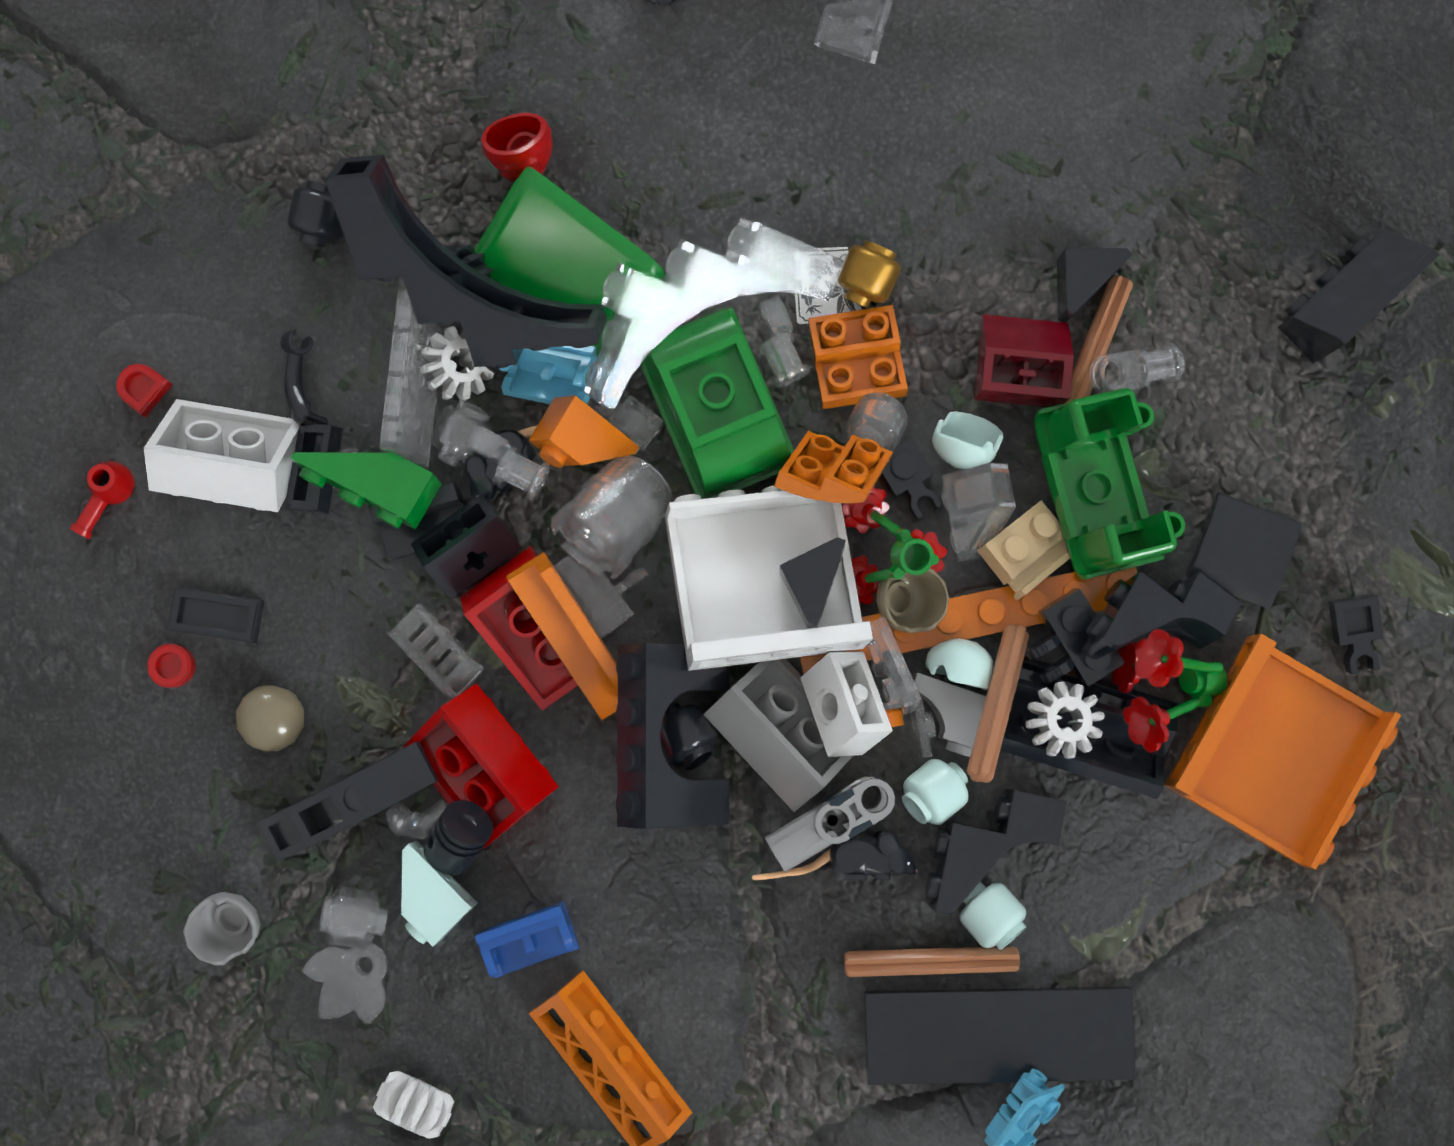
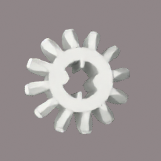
M450 326L445 330L444 336L439 333L432 335L430 341L433 347H425L421 351V355L431 363L420 367V372L422 374L432 373L435 378L428 383V388L433 390L442 385L443 399L448 400L452 398L456 392L460 401L468 400L471 391L477 395L485 391L482 380L488 381L492 379L495 373L486 366L474 367L464 332L459 335L458 330L454 326ZM455 356L460 357L459 365L465 367L460 372L456 371V363L450 360Z
M1065 682L1055 683L1054 694L1049 689L1042 688L1038 691V694L1043 704L1031 702L1028 705V709L1039 716L1038 719L1026 721V727L1029 729L1039 727L1041 731L1034 736L1032 742L1034 745H1041L1049 740L1046 748V754L1049 756H1056L1060 749H1062L1066 759L1075 758L1076 747L1083 753L1092 750L1087 736L1097 739L1101 738L1103 734L1099 728L1092 726V722L1103 720L1105 716L1103 712L1091 713L1090 707L1095 705L1098 699L1095 695H1091L1081 700L1084 691L1083 686L1080 684L1074 685L1068 692ZM1058 712H1069L1073 721H1069L1068 724H1071L1072 728L1061 729L1058 726L1057 720L1062 719L1061 716L1057 715Z
M401 1071L390 1072L385 1082H382L376 1094L377 1099L373 1108L376 1114L382 1118L430 1139L438 1137L443 1127H446L451 1116L450 1112L454 1100L450 1094Z

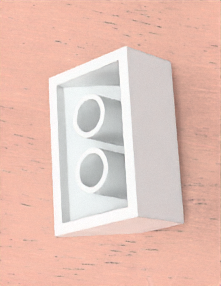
M176 399L144 447L149 491L255 508L262 511L278 512L287 496L293 463L290 457L295 452L299 425L292 418Z

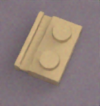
M1042 500L977 550L1004 585L1008 583L1015 592L1013 597L1016 601L1025 596L1070 559L1060 523Z

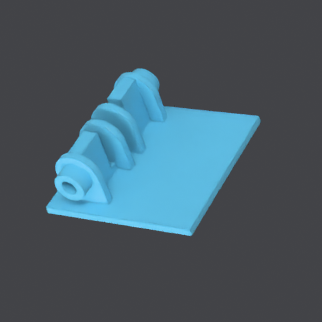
M1031 1069L1029 1073H1023L1011 1091L1012 1093L1006 1098L1008 1104L1001 1105L999 1108L1000 1112H997L985 1129L987 1134L984 1139L985 1143L988 1146H1034L1037 1141L1033 1136L1034 1132L1041 1123L1045 1125L1055 1116L1061 1106L1057 1099L1065 1086L1060 1084L1052 1088L1045 1085L1047 1081L1046 1076L1037 1069Z

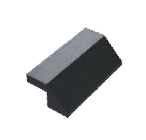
M1024 656L1000 751L1158 799L1164 789V756L1178 734V716L1170 719V723L1166 725L1169 731L1168 741L1162 743L1158 751L1151 753L1146 751L1142 744H1135L1130 739L1128 734L1129 726L1124 720L1123 711L1126 707L1131 706V701L1139 696L1146 698L1150 704H1156L1164 710L1173 708L1178 703L1133 689L1129 693H1122L1119 690V685H1114L1101 679L1087 687L1081 683L1075 671L1072 670L1051 683L1044 684L1040 677V672L1050 664L1036 659L1030 660L1029 657ZM1058 682H1065L1068 692L1074 685H1082L1084 692L1081 700L1095 695L1098 701L1090 707L1091 713L1103 712L1105 715L1103 720L1092 722V726L1099 728L1103 732L1101 738L1095 739L1087 736L1092 750L1083 753L1076 747L1075 758L1070 759L1065 758L1062 749H1060L1056 756L1047 755L1046 748L1049 740L1041 745H1034L1032 739L1041 731L1039 727L1033 729L1026 727V721L1038 719L1039 716L1028 709L1029 703L1039 702L1043 704L1039 698L1038 691L1042 688H1047L1054 694V686ZM1058 712L1057 715L1062 717V719L1057 720L1058 726L1061 729L1072 728V725L1068 724L1069 721H1073L1069 712Z

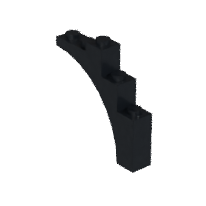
M384 154L340 158L325 179L359 279H378L382 282H389L402 277L418 324L436 323L437 325L445 326L460 321L474 367L492 366L494 368H505L510 365H516L523 349L541 351L549 347L562 346L585 348L599 343L607 322L604 305L568 304L537 298L501 285L471 268L443 246L417 218L397 187Z

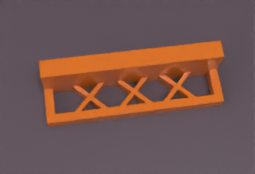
M545 552L508 574L506 576L507 580L600 719L603 720L616 712L618 705L617 662Z
M584 970L529 1013L630 1146H658L672 1137L693 1113ZM553 1008L565 1023V1028L555 1022L548 1012L550 1009ZM578 1047L586 1050L592 1058V1063L585 1061L579 1053ZM606 1084L615 1088L620 1095V1099L611 1095L606 1088ZM633 1120L641 1122L650 1136L644 1138L633 1124Z

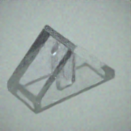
M854 0L826 4L814 44L819 48L876 64L888 25L893 0Z

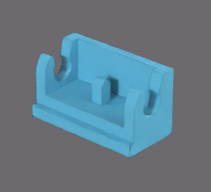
M572 346L549 347L541 351L523 349L516 365L499 368L501 371L508 372L501 386L503 395L551 404L555 397L576 395L584 403L588 404L600 378L596 350L593 346L585 348H573Z

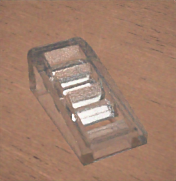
M420 603L388 633L444 694L453 698L458 696L484 669V666ZM425 622L428 627L411 643L408 638ZM437 635L439 640L423 655L420 651ZM449 648L452 652L435 667L433 663Z

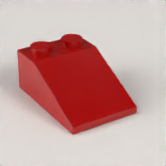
M529 546L461 595L460 600L466 618L543 711L578 686V684L507 580L506 576L538 556L533 548Z

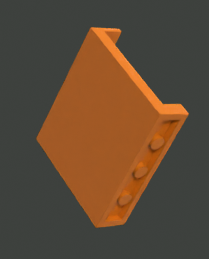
M1263 634L1247 636L1226 673L1227 686L1225 691L1219 696H1213L1212 705L1207 707L1164 786L1299 866L1316 870L1318 865L1324 864L1334 850V842L1332 840L1339 827L1346 825L1352 818L1356 809V805L1353 802L1360 789L1369 785L1377 771V766L1374 764L1381 751L1387 749L1395 740L1398 733V728L1395 726L1401 714L1397 712H1384L1274 648L1277 642Z

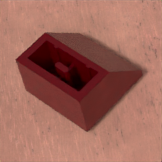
M983 314L981 318L974 400L1047 408L1065 404L1070 399L1074 360L1069 324Z

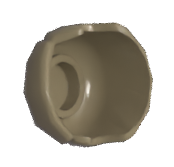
M930 568L921 575L905 573L901 579L881 580L878 584L876 603L881 619L894 630L907 633L925 632L934 629L946 616L949 595L945 581Z
M268 684L254 688L242 698L236 710V729L248 745L261 751H280L295 743L304 727V708L302 703L293 692L282 687Z

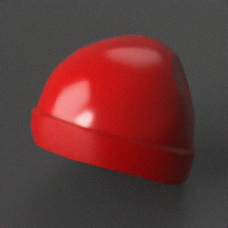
M519 113L501 118L493 122L483 132L481 139L483 153L498 172L513 183L526 167H531L543 175L552 154V129L545 118L538 114Z

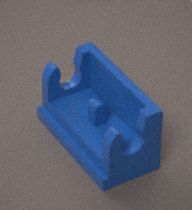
M564 901L483 929L475 935L487 972L490 977L494 976V978L580 948Z

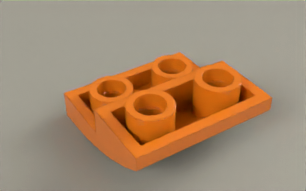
M893 305L808 318L822 409L907 396L908 386L900 354L901 341Z
M808 431L778 473L774 487L818 501L863 503L889 462L893 452L881 447L871 439L860 438L856 435H852L844 447L835 443L828 436L817 435Z

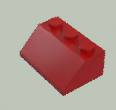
M477 683L441 706L403 746L406 747L419 740L439 779L433 785L448 804L453 801L466 800L481 806L489 814L493 823V832L483 847L484 849L559 787L550 776L549 771L538 761L523 742L521 736L510 726L495 707L493 701L486 696Z

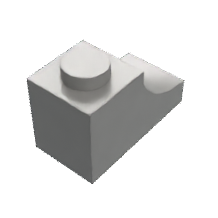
M920 673L912 674L907 690L921 697L934 711L940 728L937 738L948 741L946 750L970 757L986 696Z

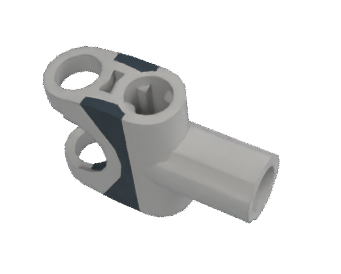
M870 776L858 778L823 798L814 805L813 809L767 835L765 839L784 872H787L830 845L845 842L884 819L891 813L895 805L894 792L886 782ZM876 786L880 791V800L875 807L865 809L861 802L862 794L868 787ZM830 815H835L838 818V823L834 826H830L827 823V818Z

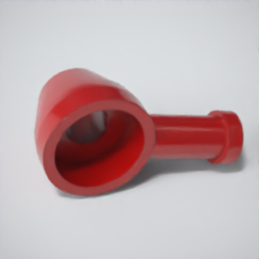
M100 462L89 470L87 485L92 496L76 523H72L69 529L90 539L93 534L91 531L108 504H120L131 496L135 486L133 473L127 466L119 462ZM104 473H109V482L104 486H100V477Z

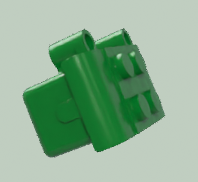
M1121 388L1074 399L1069 403L1040 409L1035 414V433L1063 538L1066 541L1072 566L1076 574L1083 580L1164 560L1163 554L1175 550L1177 546L1176 538L1181 536L1185 530V521L1176 512L1163 511L1149 517L1127 436L1150 426L1154 420V412L1148 404L1144 402L1137 403L1135 393L1130 388Z

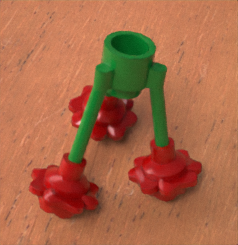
M874 487L865 502L841 504L843 514L845 515L844 522L846 527H854L859 533L864 534L868 531L869 526L873 529L882 526L896 536L897 539L891 548L890 559L893 565L889 569L878 571L875 564H868V559L864 555L851 558L859 603L863 604L872 603L874 599L873 594L878 591V581L891 578L901 579L905 573L921 575L930 568L935 572H940L944 569V563L941 558L947 554L946 548L938 543L934 532H927L924 535L919 529H914L910 534L909 530L900 528L886 518L884 514L889 510V504L884 501L886 491Z

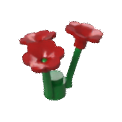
M1162 629L1153 630L1148 639H1141L1136 645L1133 642L1118 649L1117 651L1125 664L1112 671L1111 675L1113 684L1119 685V690L1122 693L1131 692L1133 685L1138 683L1140 678L1148 679L1152 686L1161 688L1167 685L1170 678L1179 676L1181 689L1193 697V699L1164 710L1156 704H1150L1146 698L1139 696L1131 701V706L1124 709L1123 717L1129 726L1128 734L1130 739L1135 744H1142L1145 750L1151 753L1158 751L1161 744L1168 741L1169 731L1166 725L1170 723V719L1198 707H1210L1212 705V697L1223 694L1227 686V674L1221 662H1203L1181 657L1184 649L1182 641L1179 638L1170 637L1168 632Z

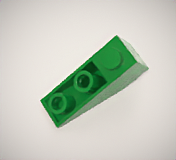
M293 452L290 457L302 469L299 474L300 477L322 489L326 483L338 488L340 491L337 496L361 509L364 503L378 510L375 515L378 519L396 529H399L403 523L416 530L442 485L432 472L396 453Z

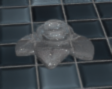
M360 943L349 950L331 946L315 954L306 963L303 973L315 981L324 983L319 998L320 1018L341 1017L354 1009L357 1016L364 1023L370 1024L381 1013L386 1002V993L382 979L387 972L388 966L386 955L381 948L372 943ZM367 957L372 961L373 968L371 972L365 973L359 968L360 958Z

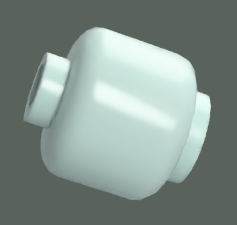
M930 759L905 780L902 802L907 811L918 822L941 825L967 803L968 790L966 784L968 783V778L956 763L950 762L947 764L940 759Z
M979 882L963 901L966 906L961 911L960 921L984 948H991L996 945L999 950H1002L1027 927L1022 922L1026 916L1025 907L1002 883H992L985 887L982 882Z

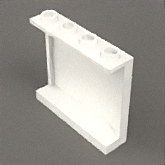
M774 486L766 487L762 490V493L745 494L743 490H728L720 493L716 498L701 499V496L697 494H689L677 497L674 500L675 502L669 503L665 514L688 671L827 654L829 652L863 649L873 639L870 621L862 622L841 503L805 498ZM836 537L846 540L845 548L818 628L807 629L780 575L779 565Z

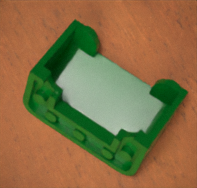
M526 167L516 179L475 248L476 254H485L486 266L493 268V271L490 273L491 279L501 285L537 298L568 304L604 305L607 316L606 325L599 343L590 345L595 347L598 365L603 369H606L667 291L665 272L653 258L531 167Z

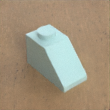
M414 841L402 850L401 915L408 921L405 925L408 932L418 942L424 944L428 941L433 947L478 902L451 875L444 874L433 868L424 855L423 846L418 841Z

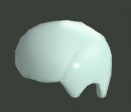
M954 411L948 413L945 420L940 419L932 437V443L939 456L955 468L974 470L988 465L995 458L1003 439V432L998 426L984 418Z
M959 638L950 639L932 647L927 654L925 663L932 675L935 673L947 675L950 681L978 687L985 691H988L994 668L990 654L977 642Z

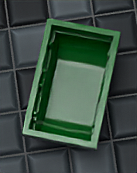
M726 307L641 342L640 346L634 348L635 356L694 494L700 495L701 499L716 498L722 492L728 490L745 491L778 476V473L794 452V448L733 307L730 309Z

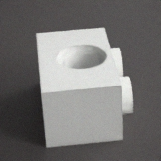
M829 652L800 677L828 757L863 755L893 731L864 652Z

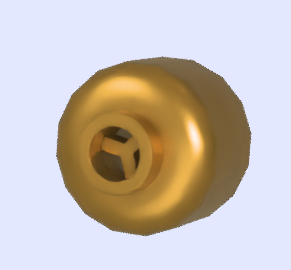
M865 240L863 246H852L837 276L839 285L847 289L844 298L868 308L871 301L877 303L886 302L901 271L900 265L894 260L897 254Z

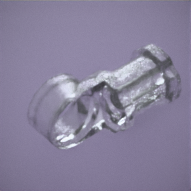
M777 295L758 304L772 337L758 347L760 355L767 357L775 375L773 383L776 388L802 379L810 373V369L807 364H802L793 345L795 340L792 332L794 330L781 298Z
M1173 343L1160 346L1159 350L1149 352L1136 349L1106 354L1097 357L1092 363L1090 380L1094 388L1101 393L1121 388H1130L1132 390L1145 388L1151 382L1163 379L1166 382H1175L1181 379L1184 372V357L1182 352ZM1111 361L1119 369V379L1115 385L1109 384L1105 378L1106 365ZM1169 361H1170V362H1171V365H1170V366H1166L1165 362H1169ZM1143 365L1144 369L1139 370V366Z
M474 425L464 445L499 463L493 478L494 482L501 484L503 481L527 492V498L534 501L548 477L551 465L546 462L540 465L519 455L517 448L509 445L510 442L486 428Z

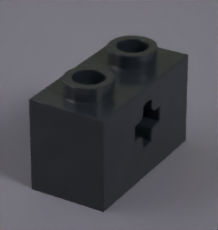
M483 493L411 543L423 568L450 600L472 587L479 579L499 565L506 563L513 555L522 550L508 525Z

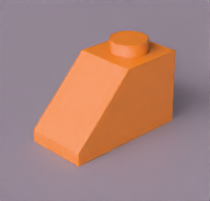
M576 395L555 397L528 440L541 450L539 456L544 461L558 468L585 465L633 455L639 449L636 443Z

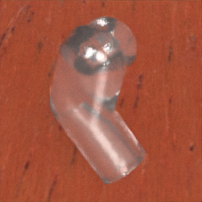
M441 799L424 813L410 811L404 804L393 805L386 813L388 828L397 836L424 839L429 835L448 803Z

